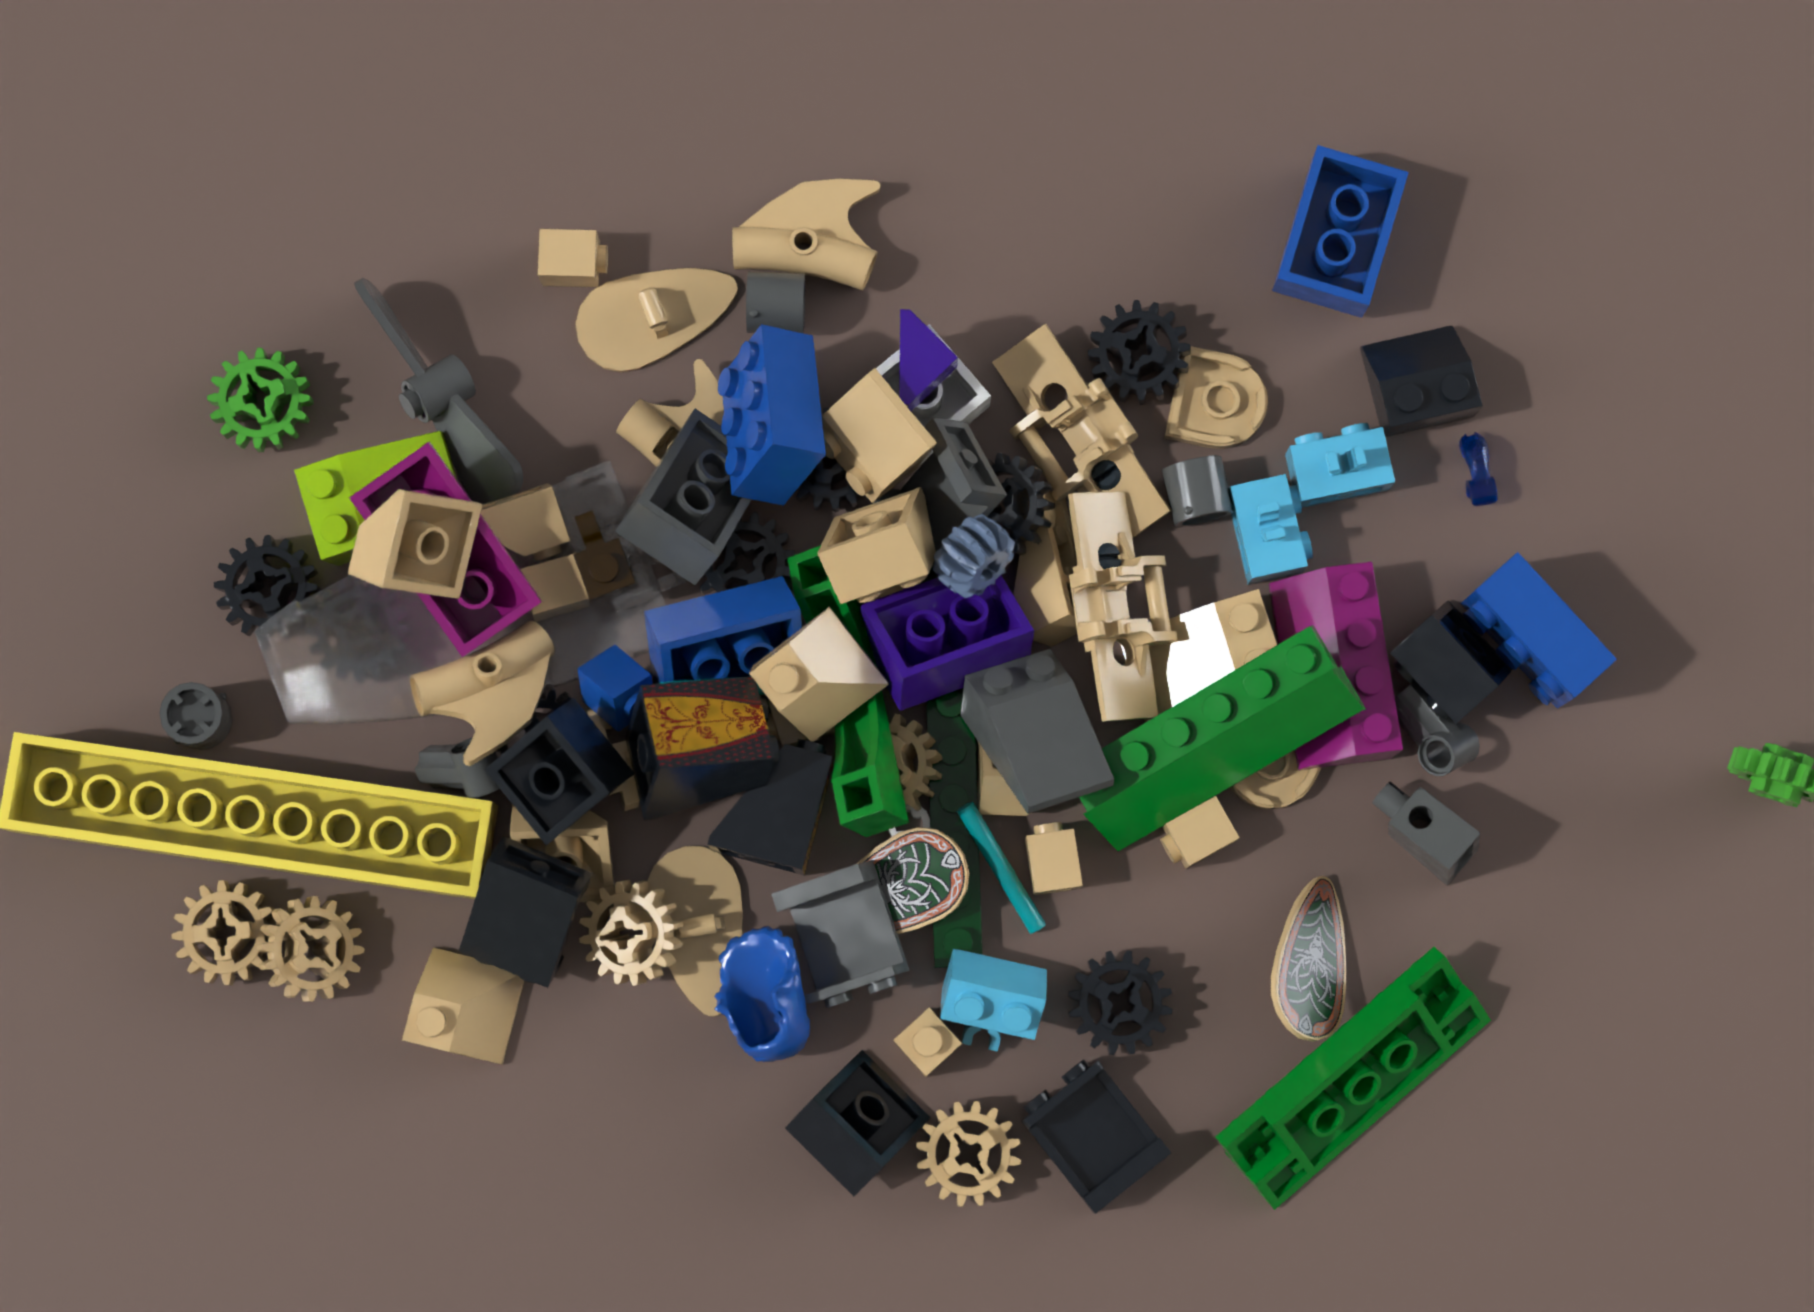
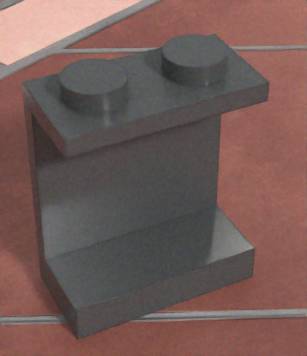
M932 417L924 428L937 442L932 449L933 453L900 490L891 489L874 503L921 487L925 495L936 552L943 545L942 539L947 538L952 533L953 527L958 528L967 517L974 518L980 514H984L987 517L1007 494L968 423Z
M873 860L858 863L771 893L777 912L787 909L791 911L817 989L816 992L805 995L807 1004L824 1000L826 1008L853 1000L852 989L867 985L871 994L895 986L897 982L894 975L909 971Z

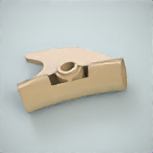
M830 179L798 184L767 203L739 227H733L734 269L805 273V275L831 280L863 291L873 270L877 251L872 250L853 230L848 220V213L853 205L878 193L881 189L880 183L875 180ZM801 243H808L811 245V247L806 250H801L797 248V246Z
M701 359L694 361L696 393L690 403L684 406L673 407L655 405L639 399L624 416L616 430L617 434L640 451L655 467L695 408L719 425L722 423L724 415L723 397L718 393V380Z
M530 620L499 640L469 655L444 665L410 675V686L417 711L422 717L430 714H439L460 718L469 722L473 726L475 733L464 753L463 762L467 766H472L503 747L531 723L543 692L550 658L555 654L554 644L543 627L537 622Z

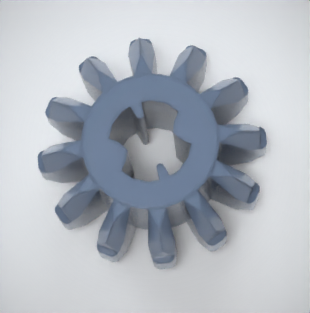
M984 514L977 515L974 518L967 517L958 528L953 527L952 533L947 538L942 539L943 545L935 552L933 557L935 559L933 571L939 576V580L954 593L960 594L965 599L974 594L978 596L983 594L987 586L995 585L996 579L1005 573V566L1012 561L1014 556L1012 551L1015 542L1009 537V533Z

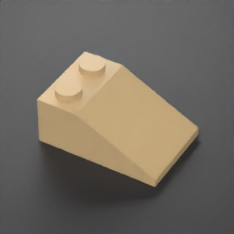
M1259 589L1217 601L1170 618L1171 631H1176L1178 641L1170 644L1149 646L1158 715L1277 645ZM1120 644L1124 659L1126 660L1125 650L1123 646Z

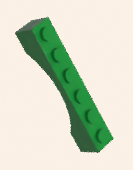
M820 546L788 557L795 600L800 607L806 624L830 607L877 667L861 613V605L864 603H858L854 599L840 604L817 554ZM880 690L835 725V765L831 781L840 825L864 837L909 823L883 693Z

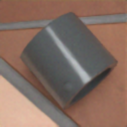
M748 271L746 289L747 333H755L761 324L804 333L805 273Z
M1210 455L1193 458L1162 469L1161 472L1170 509L1172 510L1174 526L1198 525L1218 520L1234 513L1222 456Z
M188 682L179 684L171 689L162 700L159 712L161 725L166 733L174 739L175 744L181 743L189 748L199 750L213 748L223 742L231 730L233 718L231 707L226 701L227 695L226 693L218 694L200 683Z

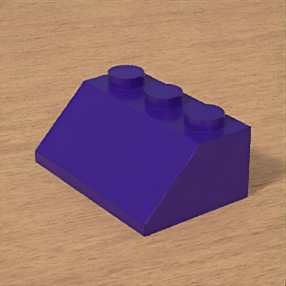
M1002 575L996 579L995 585L987 586L983 594L978 596L974 594L966 599L960 594L954 593L937 577L861 605L862 617L877 668L889 682L886 687L900 711L964 688L965 675L1031 655L1034 629Z

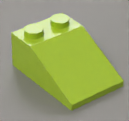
M442 431L339 454L294 470L322 561L336 566L351 562L358 528L365 520L349 497L430 441L457 479Z

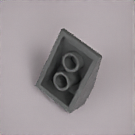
M695 408L615 530L616 533L694 585L697 584L719 557L752 500L731 495L730 475H727L725 471V460L728 453L726 435L722 433L721 425Z
M1051 649L965 675L960 716L1027 814L1113 786L1114 777L1075 684Z

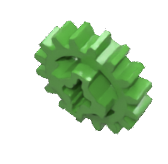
M257 347L254 359H249L243 350L239 351V364L233 366L227 361L222 363L224 370L227 372L224 378L212 376L211 381L219 388V393L207 395V400L212 405L219 406V409L211 413L210 417L215 423L226 422L220 430V433L226 439L233 437L237 433L235 444L239 448L245 449L250 440H252L258 452H264L266 441H271L278 449L283 448V435L287 433L290 437L297 439L299 434L294 425L297 422L308 424L310 421L308 416L302 412V407L313 405L314 400L311 396L302 394V391L310 387L311 384L306 377L295 378L301 370L295 361L288 363L284 367L285 356L280 351H276L271 360L268 359L267 353L262 347ZM259 371L274 372L284 379L280 380L277 378L270 381L263 378ZM241 380L242 382L237 394L231 397L234 387ZM255 384L267 395L264 398L266 416L254 405L257 402ZM290 403L286 415L280 421L279 417L284 406ZM252 419L257 421L262 429H249L240 425L237 421L241 420L244 422Z
M1765 743L1762 752L1754 748L1734 747L1727 769L1729 773L1738 775V778L1751 781L1749 792L1791 807L1800 805L1801 799L1808 802L1814 801V769H1812L1814 758L1771 743Z

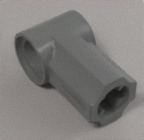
M1416 681L1395 696L1398 721L1417 744L1418 759L1423 769L1434 776H1445L1475 760L1479 754V740L1475 731L1468 725L1461 722L1456 724L1450 717L1447 719L1440 717L1427 702L1429 694Z
M472 738L456 745H430L419 752V761L415 771L420 783H427L433 789H464L467 797H480L499 789L485 771L498 758L497 754L493 752L474 765L467 766L464 764L463 758Z

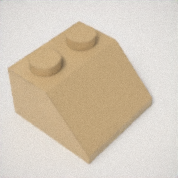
M876 368L864 376L822 415L826 456L830 459L835 458L847 472L846 479L853 490L861 496L866 495L872 504L912 474L937 443Z
M921 487L834 517L817 554L840 604L854 599L858 603L868 602L881 595L886 588L898 584L902 588H907L927 578L934 562L935 547L925 495Z

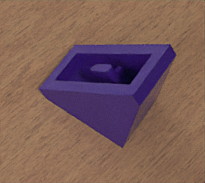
M900 309L899 397L909 410L912 411L957 368L958 357L910 309Z

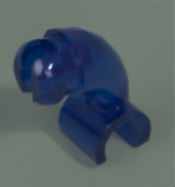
M1474 432L1471 436L1464 434L1459 441V449L1472 477L1471 480H1466V495L1471 499L1473 506L1494 504L1498 500L1495 479L1489 475V448L1487 441L1477 432Z

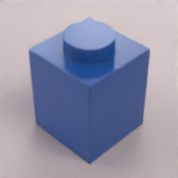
M613 645L577 668L582 702L617 732L630 723L640 685L653 684L652 675L617 645Z

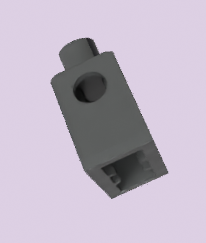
M1390 781L1372 802V804L1391 818L1388 823L1389 836L1447 886L1478 851L1481 833L1421 787L1409 797ZM1421 819L1427 821L1430 825L1426 828L1418 829L1413 827L1411 823Z

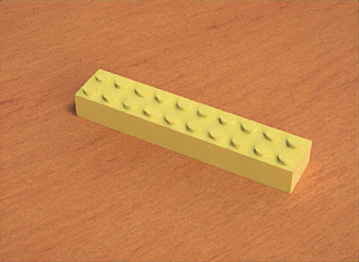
M14 732L0 807V829L14 833L475 899L487 860L491 855L499 806L493 801Z

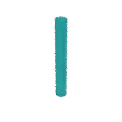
M969 802L957 810L958 815L1028 932L1032 934L1046 925L1044 919L974 802Z

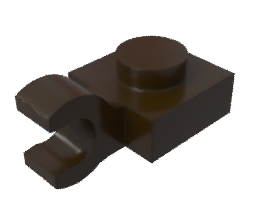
M593 510L575 516V521L587 550L576 553L573 556L591 602L636 585L619 538L605 543Z

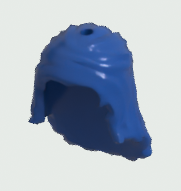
M764 926L761 929H751L741 937L735 936L730 939L726 950L719 956V962L721 963L720 982L722 986L720 991L714 996L717 1000L714 1009L725 1015L730 1030L737 1038V1043L757 1062H774L795 1056L805 1048V1043L810 1034V1019L807 1015L800 964L793 945V939L790 936H783L782 930L778 928L773 929L769 926Z

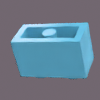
M1360 423L1342 428V435L1324 439L1323 433L1317 432L1295 438L1296 445L1289 446L1285 457L1291 484L1296 485L1298 488L1302 508L1390 490L1395 483L1383 427L1370 429L1369 423Z
M1286 474L1230 486L1229 490L1234 507V513L1231 514L1247 585L1303 573L1308 567L1307 559L1313 558L1309 534L1307 531L1300 532L1296 514L1302 512L1297 486H1289Z
M953 948L942 987L940 1019L965 1024L962 1033V1044L971 1046L973 1035L981 1031V1028L987 1029L990 1034L988 1050L998 1052L1001 1033L1035 1040L1046 1003L1047 969Z

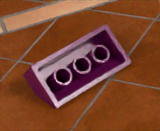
M430 441L349 497L364 520L372 515L399 489L471 501ZM481 513L460 599L417 593L462 657L543 602Z
M1364 562L1324 567L1269 583L1277 643L1280 644L1305 628L1314 625L1336 665L1342 667L1366 708L1295 749L1298 770L1393 758L1403 750L1373 563Z

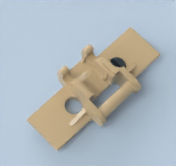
M1047 324L1035 330L992 362L1027 414L1009 432L1015 440L1020 438L1038 467L1043 471L1042 473L1054 489L1051 495L1056 502L1068 497V494L1074 493L1076 490L1079 493L1125 492L1132 539L1172 511L1133 454L1135 452L1130 444L1139 436L1109 393L1100 378L1093 380L1091 383L1084 381ZM1060 384L1066 389L1068 399L1061 402L1055 409L1050 410L1044 401L1045 392L1051 385ZM1048 423L1052 428H1057L1062 433L1076 454V457L1073 459L1074 464L1078 468L1076 474L1070 478L1067 477L1035 428H1042Z
M1082 492L1068 494L1078 566L1073 567V574L1069 575L1078 640L1084 643L1085 652H1091L1102 722L1154 718L1158 715L1149 646L1170 644L1178 641L1176 631H1171L1162 567L1166 566L1165 556H1139L1135 558L1125 492ZM1141 575L1144 576L1150 622H1148V618L1136 619L1130 618L1126 596L1127 585L1141 581ZM1116 641L1123 646L1126 653V660L1123 666L1116 661L1113 655V646Z

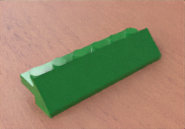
M1311 625L1101 748L1114 777L1113 786L1079 797L1087 811L1083 815L1117 851H1121L1171 820L1211 799L1366 708L1344 670L1336 665L1314 625Z
M1432 947L1387 988L1378 993L1372 1001L1348 1022L1344 1023L1317 1049L1306 1056L1278 1083L1269 1088L1263 1096L1239 1117L1234 1119L1215 1138L1224 1148V1153L1275 1210L1486 1026L1491 1019L1475 994L1462 983L1445 955L1436 947Z

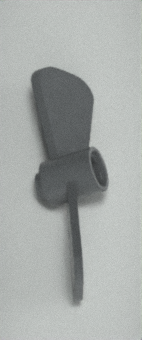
M361 278L354 282L360 297L415 374L401 383L402 393L399 394V400L404 411L410 418H418L424 423L432 420L436 430L443 432L451 461L471 501L483 505L518 493L523 484L522 467L514 455L465 402L475 395L476 390L473 379L462 361L451 354L427 367L380 291L367 279Z

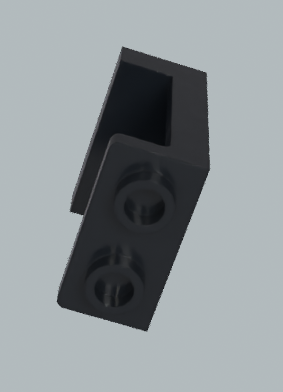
M503 836L487 860L459 952L475 958L480 963L493 965L515 974L524 981L537 983L548 988L562 965L564 959L562 952L578 904L589 886L593 873Z
M1083 1059L1061 1077L1067 1085L1053 1096L1045 1089L1023 1107L1029 1115L1021 1120V1122L1089 1209L1096 1214L1169 1156L1171 1151L1147 1125L1106 1073L1099 1060L1089 1066Z

